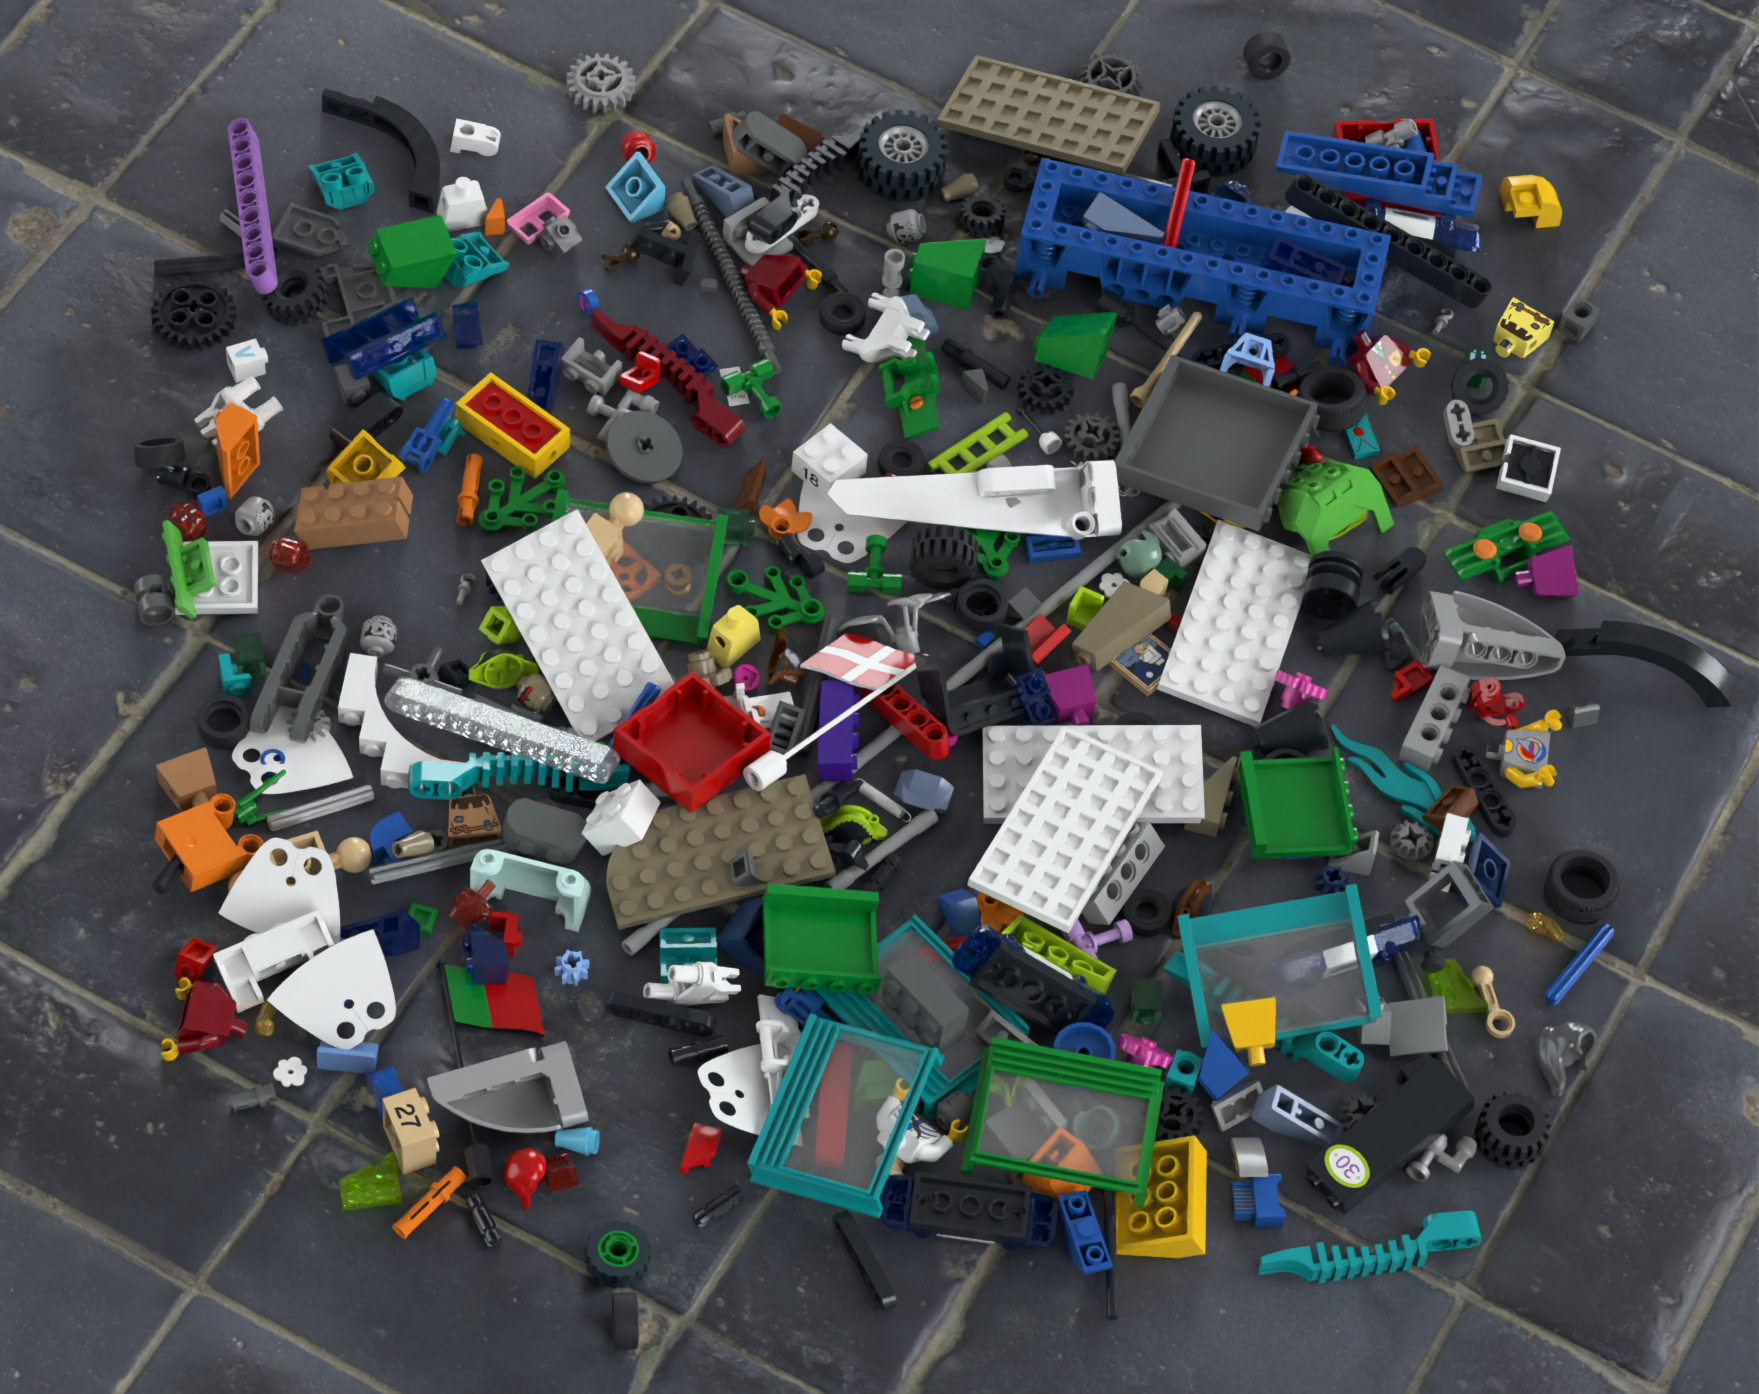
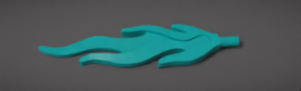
M1331 725L1332 735L1342 748L1370 761L1381 771L1384 777H1381L1362 759L1351 756L1348 758L1347 763L1358 768L1379 793L1391 800L1406 804L1401 807L1400 812L1410 817L1415 822L1418 821L1422 827L1428 826L1429 832L1440 836L1441 831L1422 819L1423 812L1426 813L1443 794L1435 780L1426 772L1408 762H1404L1403 770L1413 778L1407 776L1381 750L1349 740L1335 725ZM1469 819L1466 829L1471 831L1469 842L1472 843L1476 828Z

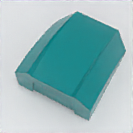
M407 337L362 359L363 364L375 380L390 395L404 401L406 397L427 386L431 387L437 375L433 356Z

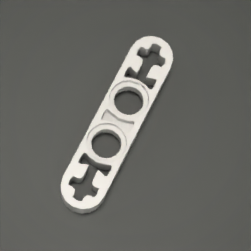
M804 194L802 198L797 200L798 205L795 208L791 207L798 214L796 224L775 243L769 245L748 231L745 248L755 254L767 251L789 234L815 218L819 206L818 199L812 195Z

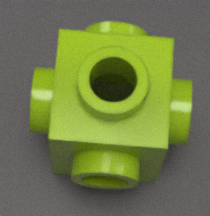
M491 606L479 627V630L486 634L489 640L498 645L514 643L522 636L506 606Z

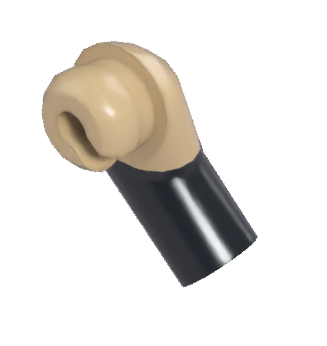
M670 220L644 223V228L672 240H678L681 236L680 228Z

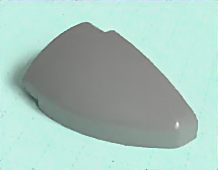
M1427 591L1424 595L1419 633L1420 655L1424 668L1438 670L1440 665L1471 677L1470 680L1488 678L1511 680L1556 672L1561 668L1566 658L1563 646L1559 641L1533 622L1501 605L1459 591H1454L1452 595Z
M566 1041L541 1047L538 1050V1054L536 1048H530L427 1078L431 1097L437 1104L462 1119L485 1128L506 1133H545L589 1121Z

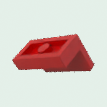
M1040 614L1024 628L1028 630L1033 666L1037 665L1071 632L1065 623L1055 629Z

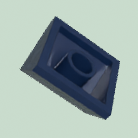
M1481 832L1475 833L1466 864L1493 907L1500 908L1511 862ZM1460 891L1459 899L1466 900Z

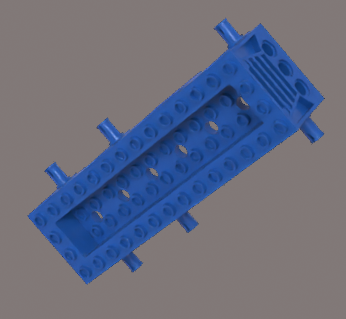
M1044 158L1041 159L1021 231L1015 270L1018 280L1030 282L1027 294L1030 297H1034L1035 290H1037L1036 299L1043 297L1045 286L1064 290L1068 272L1072 271L1099 277L1102 295L1108 290H1112L1122 299L1131 303L1162 309L1168 304L1173 309L1179 306L1183 297L1215 303L1217 307L1213 323L1230 327L1228 340L1234 342L1236 334L1238 335L1237 342L1245 334V330L1263 334L1267 315L1317 326L1313 346L1331 349L1328 361L1334 365L1335 358L1338 357L1336 366L1344 364L1346 353L1354 354L1359 349L1352 338L1357 332L1365 329L1369 334L1389 248L1390 235L1189 191L1176 248L1162 245L1163 240L1158 245L1087 229L1082 225V219L1099 192H1101L1165 234L1175 192L1174 187ZM1315 252L1321 253L1326 257L1325 260L1330 259L1345 269V273L1348 271L1354 275V284L1351 287L1340 285V281L1335 282L1320 272V268L1316 269L1310 265L1311 256Z

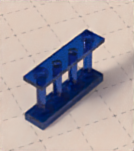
M411 297L322 339L328 362L332 364L345 357L351 377L358 380L447 337L440 314L433 312L420 318L415 301Z

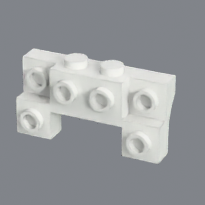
M318 909L290 922L277 923L264 933L251 934L243 942L214 953L213 957L230 998L234 999L237 1003L236 1011L239 1013L264 1002L263 994L257 984L258 981L307 960L309 961L335 944Z

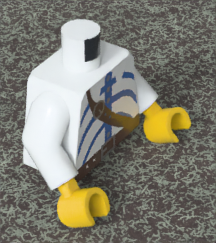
M903 1078L897 1080L892 1091L893 1097L889 1096L877 1114V1128L880 1131L877 1141L883 1145L884 1149L903 1106L900 1101L905 1100L909 1089L903 1090L899 1087ZM914 1111L896 1156L906 1163L919 1161L935 1162L953 1147V1142L960 1143L966 1139L968 1126L963 1130H957L960 1126V1120L956 1119L951 1123L949 1135L946 1136V1134Z

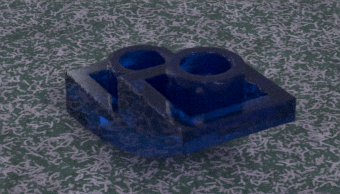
M478 301L452 305L457 349H471L478 345H483Z
M684 334L667 345L669 352L673 350L677 353L678 359L683 358L686 360L688 367L692 365L696 368V373H702L705 375V378L719 368L703 348L697 350Z
M1041 667L1015 678L1020 700L1030 726H1043L1058 719L1048 696L1051 690Z

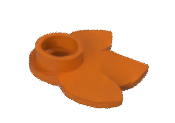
M788 498L775 509L762 505L759 511V518L768 527L769 536L777 541L779 537L782 539L783 534L792 533L794 535V533L807 530L812 522V513H797L795 505Z
M982 892L976 896L981 915V924L985 930L993 935H998L1002 925L1009 926L1019 915L1024 916L1022 911Z

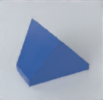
M1212 1029L1201 1073L1197 1080L1216 1101L1249 1074L1251 1070L1239 1055L1234 1052V1049Z

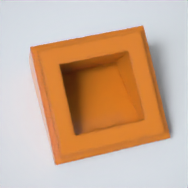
M500 198L496 199L485 219V235L487 236L500 235L505 232V215Z

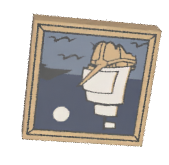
M1149 634L1113 658L1108 665L1148 697L1157 689L1171 649L1154 635Z

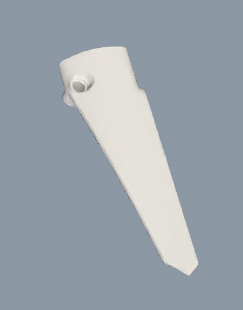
M1114 460L1086 461L1080 467L1068 468L1036 465L986 468L976 473L840 479L834 482L827 493L846 515L1062 536L1075 540H1080L1084 537L1120 535L1122 530L1117 472ZM1016 497L1021 501V503L1010 508L1006 499ZM1076 520L1084 523L1085 531H1080L1076 528Z

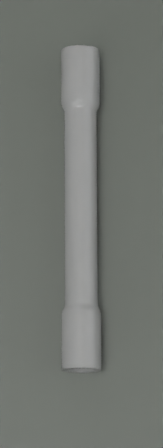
M1116 383L1112 386V396L1116 410L1117 426L1120 431L1119 442L1121 449L1131 431L1127 385ZM1124 485L1126 496L1133 497L1140 493V490Z
M925 809L910 820L905 827L866 854L864 857L869 864L866 871L856 865L850 866L825 882V888L846 889L854 880L889 854L936 823L938 816L935 811Z

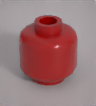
M630 131L621 140V152L627 162L637 151L643 155L648 163L653 160L656 152L655 144L644 131Z

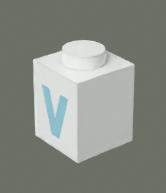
M256 339L226 347L227 364L236 383L245 380L249 375L257 377L266 374L267 352L264 347L260 348Z

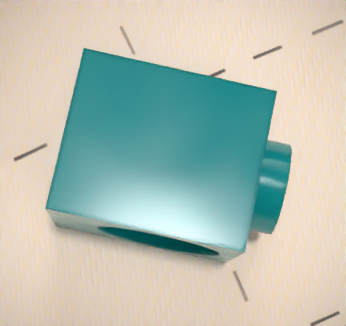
M1177 1049L1164 1087L1168 1086L1170 1091L1174 1092L1176 1086H1179L1180 1093L1182 1094L1189 1090L1191 1091L1189 1096L1191 1099L1198 1081L1197 1078L1201 1073L1204 1058L1199 1057L1194 1052ZM1180 1070H1185L1190 1074H1183Z

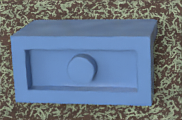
M321 1040L320 1047L317 1048V1069L364 1074L375 1072L379 1044L361 1042L354 1048L345 1050L336 1048Z

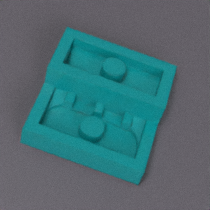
M716 928L659 929L661 983L668 984L670 982L668 979V969L672 965L693 966L696 962H712L717 965Z

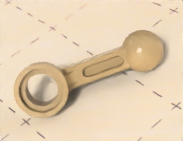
M1478 966L1472 971L1471 980L1479 989L1487 1014L1486 1029L1496 1038H1505L1512 1033L1515 1027V1019L1510 1012L1499 1008L1492 986L1493 972L1487 966ZM1492 1021H1503L1507 1029L1504 1031L1495 1029Z

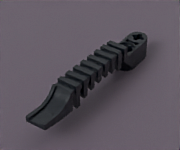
M868 122L851 135L832 136L830 140L825 139L822 141L821 146L818 145L814 149V153L810 152L807 154V159L803 158L800 160V165L796 164L792 172L789 170L785 174V178L781 177L778 179V184L773 185L771 189L770 204L753 216L749 223L748 231L769 245L775 243L788 233L798 219L797 212L793 211L791 207L795 208L798 205L797 200L802 198L801 191L805 193L808 190L807 184L813 186L815 178L819 181L824 178L823 172L831 176L833 168L839 172L844 170V164H849L858 155L860 135Z

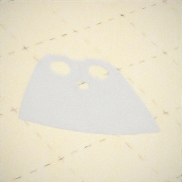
M805 481L803 482L798 513H812V522L807 530L797 533L799 542L812 550H826L833 559L840 562L851 563L869 554L865 550L866 538L868 536L882 535L889 539L908 522L846 515L832 500L828 502ZM842 524L844 529L837 531L835 530V525ZM818 528L824 532V538L819 542H814L808 538L807 534L811 529ZM842 541H849L854 545V551L848 555L842 554L838 551V544Z
M279 705L270 728L265 735L249 731L246 737L237 744L232 753V759L240 769L248 771L251 775L250 783L255 789L263 784L261 776L264 773L274 772L277 774L281 770H286V774L276 784L271 785L262 792V794H281L306 790L353 778L344 754L327 730L321 729L326 735L325 737L320 736L318 733L316 734V742L312 740L311 736H309L305 744L290 741L289 733L292 732L287 730L293 725L287 724V720L295 719L291 714L292 712L297 713V709ZM247 749H256L262 755L266 750L278 749L285 755V763L279 764L280 762L274 761L273 757L277 753L266 755L264 759L266 765L261 764L260 758L256 762L245 761L243 753Z
M271 838L258 849L242 871L218 914L246 929L261 934L270 930L277 923H287L319 909L334 944L339 943V900L335 872L330 856L322 849L315 847L299 849L293 846L289 840ZM276 848H281L287 853V862L282 866H276L270 860V853ZM314 857L321 862L322 869L317 875H310L305 871L304 863L308 858ZM288 877L295 878L296 884L290 887L286 884Z
M373 929L341 941L316 955L292 973L267 999L275 1008L303 1029L322 1041L345 1050L352 1049L361 1043L368 1031L382 1029L391 1023L396 1013L395 997L388 968ZM348 999L354 1002V1006L351 1009L344 1007V1002ZM372 1002H380L385 1007V1013L379 1019H372L367 1014V1007ZM342 1022H350L355 1027V1033L349 1039H342L337 1034V1027Z
M761 1044L729 1052L706 1062L698 1069L701 1084L710 1093L711 1099L709 1104L713 1114L730 1126L756 1135L760 1134L771 1108L768 1079H765L764 1076L766 1072L761 1070V1062L763 1061ZM710 1072L720 1074L724 1079V1085L720 1087L713 1085L708 1079V1074ZM740 1090L743 1092L744 1097H737L735 1091ZM727 1101L731 1103L736 1110L733 1116L724 1114L719 1108L720 1102ZM800 1127L793 1145L803 1147Z

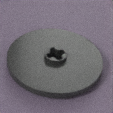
M647 411L624 413L612 423L607 432L606 449L608 456L618 471L631 480L645 484L660 483L670 478L681 463L683 449L677 432L670 423L654 413ZM643 443L647 445L646 451L641 448Z

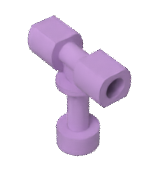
M1078 918L1069 933L1061 930L1067 942L1098 959L1095 954L1098 951L1097 946L1114 940H1118L1120 944L1133 940V932L1126 919L1115 922L1113 929L1097 935H1093L1090 931L1084 932Z

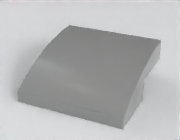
M1444 996L1388 1003V1007L1392 1012L1389 1043L1390 1057L1396 1058L1448 1051L1446 1035L1447 1015Z

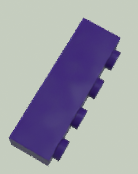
M841 680L821 681L819 729L861 701L860 691H855V685ZM853 712L819 736L817 761L819 782L852 781L853 770H858V754L854 753V749H859V734L854 732V730L860 727L859 712Z

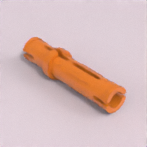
M471 454V456L467 455L462 489L457 497L459 508L456 522L465 527L468 524H473L474 510L479 501L477 490L483 458L478 454Z
M454 1166L438 1183L434 1182L429 1187L430 1191L412 1206L399 1221L393 1224L392 1228L396 1234L402 1239H406L441 1203H446L450 1199V1194L466 1181L467 1177L463 1171Z

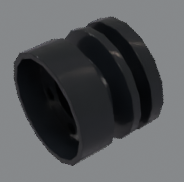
M1323 551L1315 554L1310 559L1302 596L1304 608L1310 614L1326 620H1337L1356 609L1364 573L1362 564L1355 557L1344 552Z

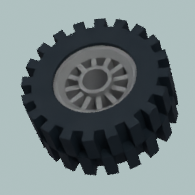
M1205 86L1198 88L1197 94L1193 90L1188 92L1187 97H1182L1179 100V104L1176 105L1170 140L1172 145L1177 147L1180 158L1183 157L1195 161L1194 172L1207 170L1210 176H1213V172H1218L1219 177L1226 176L1228 170H1230L1231 174L1238 173L1239 166L1244 169L1248 166V161H1252L1254 158L1260 133L1261 117H1258L1259 111L1257 107L1252 108L1253 102L1249 98L1245 101L1242 100L1243 94L1239 91L1234 95L1231 94V88L1225 87L1224 91H1219L1218 86H1211V90L1206 91Z
M895 110V115H890V112L887 111L882 113V119L875 116L872 118L871 124L867 123L864 126L859 142L858 174L859 177H863V184L866 187L872 185L871 192L877 195L881 191L883 192L882 198L889 200L891 195L896 196V201L902 202L903 197H908L910 202L916 201L918 194L921 198L927 197L929 190L934 192L938 187V183L941 184L945 173L948 143L943 129L938 130V124L934 120L928 123V116L924 114L918 118L915 117L916 112L909 110L908 115H903L902 110Z

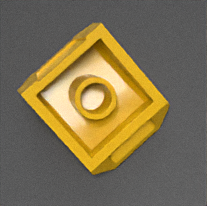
M363 429L329 465L326 472L330 485L393 478L397 477L406 467L393 454H389Z

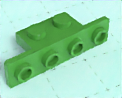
M169 520L162 522L164 528L162 538L167 546L168 554L166 559L172 571L170 581L176 593L174 603L180 613H184L192 620L196 618L193 596L216 586L209 545L202 537L183 546L180 530Z

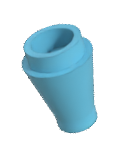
M592 1127L557 1130L555 1146L589 1156L590 1153L596 1154L599 1147V1131L593 1130Z

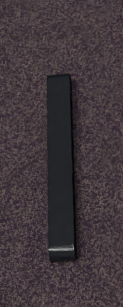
M1297 175L1285 192V199L1291 206L1314 219L1390 235L1387 261L1467 307H1479L1492 290L1490 281L1484 276L1308 175Z

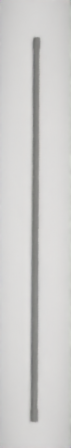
M1168 500L1042 602V605L1025 620H1020L1015 624L1014 627L1024 629L1038 615L1048 616L1075 594L1080 586L1086 585L1116 560V555L1121 545L1130 540H1141L1144 537L1141 532L1142 530L1148 531L1150 524L1167 516L1174 508L1178 510L1183 505ZM1001 637L946 680L948 692L961 687L988 665L989 659L994 654L1003 651ZM924 700L919 702L928 712L931 711ZM891 725L857 753L858 770L902 734ZM822 781L811 790L814 804L820 801L823 794L833 791L843 781ZM679 915L647 923L621 943L622 948L628 955L633 956L649 943L652 937L659 933V929L665 928Z

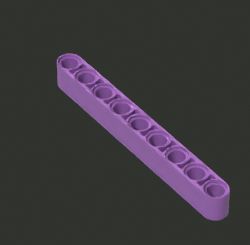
M239 118L229 125L228 134L246 273L259 294H268L277 287L278 280L259 139L246 118Z

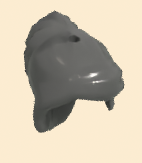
M1568 1021L1559 1026H1546L1538 1034L1535 1041V1058L1545 1079L1550 1084L1551 1096L1558 1098L1563 1094L1566 1080L1564 1067L1571 1065L1578 1059L1580 1060L1581 1070L1587 1071L1586 1056L1597 1041V1034L1592 1027Z

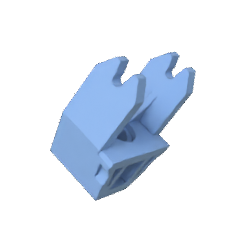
M1245 333L1225 354L1220 371L1226 373L1228 368L1234 363L1242 364L1260 370L1263 376V385L1269 387L1275 370L1271 340ZM1249 351H1255L1256 355L1250 354Z

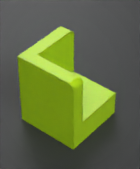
M1080 586L1069 605L1066 623L1084 630L1103 607L1105 597Z

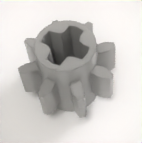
M1168 304L1159 310L1157 314L1159 318L1156 320V325L1163 335L1167 336L1172 333L1173 337L1176 338L1188 320L1180 307L1176 306L1172 309Z

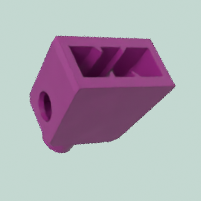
M1572 545L1526 560L1527 570L1514 572L1515 586L1517 588L1530 586L1532 597L1574 598L1579 596Z
M1088 665L1039 676L1038 695L1056 723L1062 724L1072 721L1073 725H1090L1088 717L1094 714L1096 698Z

